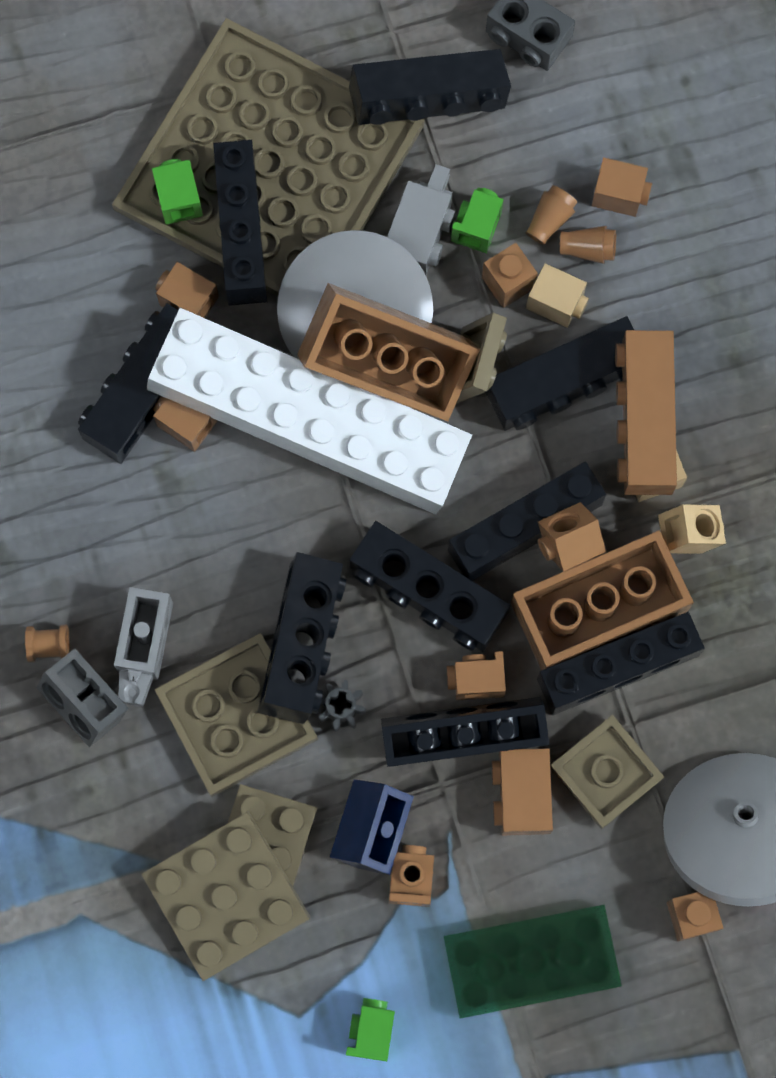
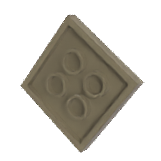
M261 633L154 689L211 797L318 740L308 719L305 724H300L257 713L271 652Z
M249 811L141 874L202 981L207 980L311 918Z

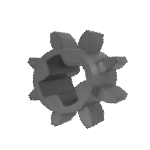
M347 680L343 681L341 688L336 689L327 683L328 695L326 698H322L320 705L326 707V711L321 713L319 720L324 722L330 718L334 722V731L336 732L339 730L340 724L347 722L350 727L356 728L353 718L355 713L365 714L366 712L365 707L356 705V701L363 695L362 690H357L352 694L348 690ZM340 697L346 698L347 705L351 707V709H344L342 715L335 714V707L330 705L331 703H338Z

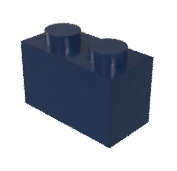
M354 779L330 858L358 869L390 875L414 796L386 784Z

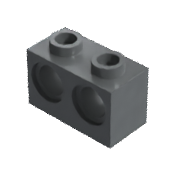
M498 0L487 15L486 32L496 44L502 47L509 46L520 53L521 58L529 65L534 67L540 66L548 71L573 37L575 20L544 0ZM513 15L520 18L521 21L510 23L504 18ZM540 35H546L550 37L552 41L549 43H541L537 41L535 37Z
M75 648L45 671L36 687L88 747H91L119 724L129 709Z

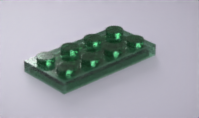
M605 904L443 936L459 1019L622 987Z

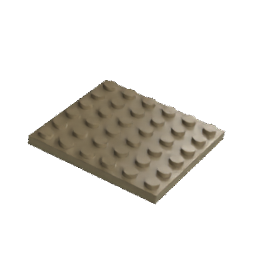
M226 18L112 206L116 212L224 268L213 143L252 140L266 291L278 296L286 271L294 259L306 247L320 238L333 233L364 230L423 129L424 119L418 121H391L381 125H358L349 91L350 81ZM171 159H180L182 161L190 159L203 216L166 225L152 168L159 167L161 163Z

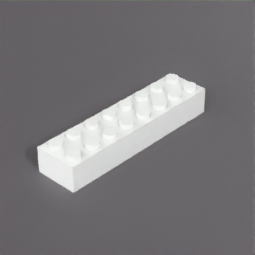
M179 308L148 377L147 390L209 415L213 419L435 515L445 502L472 437L470 433L408 406L304 367L299 359L182 308Z

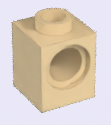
M683 504L658 515L661 534L670 553L701 554L726 544L720 505Z

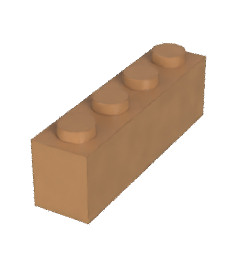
M626 330L622 343H616L615 365L616 367H622L623 382L616 383V405H623V420H617L616 439L617 444H624V458H618L617 481L624 483V495H672L677 486L674 331Z

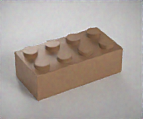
M327 283L297 356L304 367L449 421L480 349L465 336Z
M660 530L513 593L511 599L513 610L541 671L689 611L694 603Z

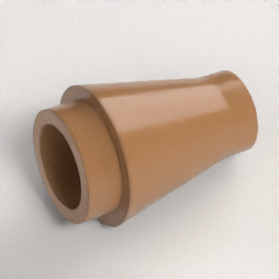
M552 185L548 192L543 191L531 224L525 233L536 242L545 245L548 239L575 213L573 208L577 204V200L563 189Z
M600 226L571 232H561L560 255H571L605 264V260H615L616 230L607 229V226Z

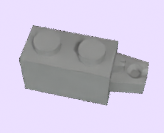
M437 164L434 167L428 184L421 181L419 184L411 181L407 182L387 236L403 246L417 260L425 275H427L430 265L437 266L443 250V245L438 242L443 231L450 232L456 210L451 209L453 192L445 190L450 178V169Z
M129 587L114 661V667L119 673L118 697L124 704L144 706L152 681L159 679L173 608V601L168 593Z

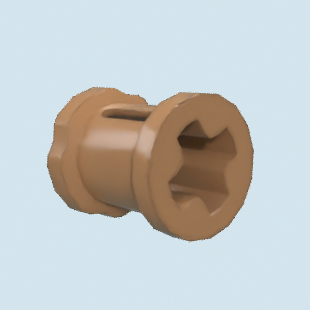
M60 625L59 629L35 630L33 626H27L25 631L27 661L35 662L36 658L60 657L62 659L70 652L68 625Z

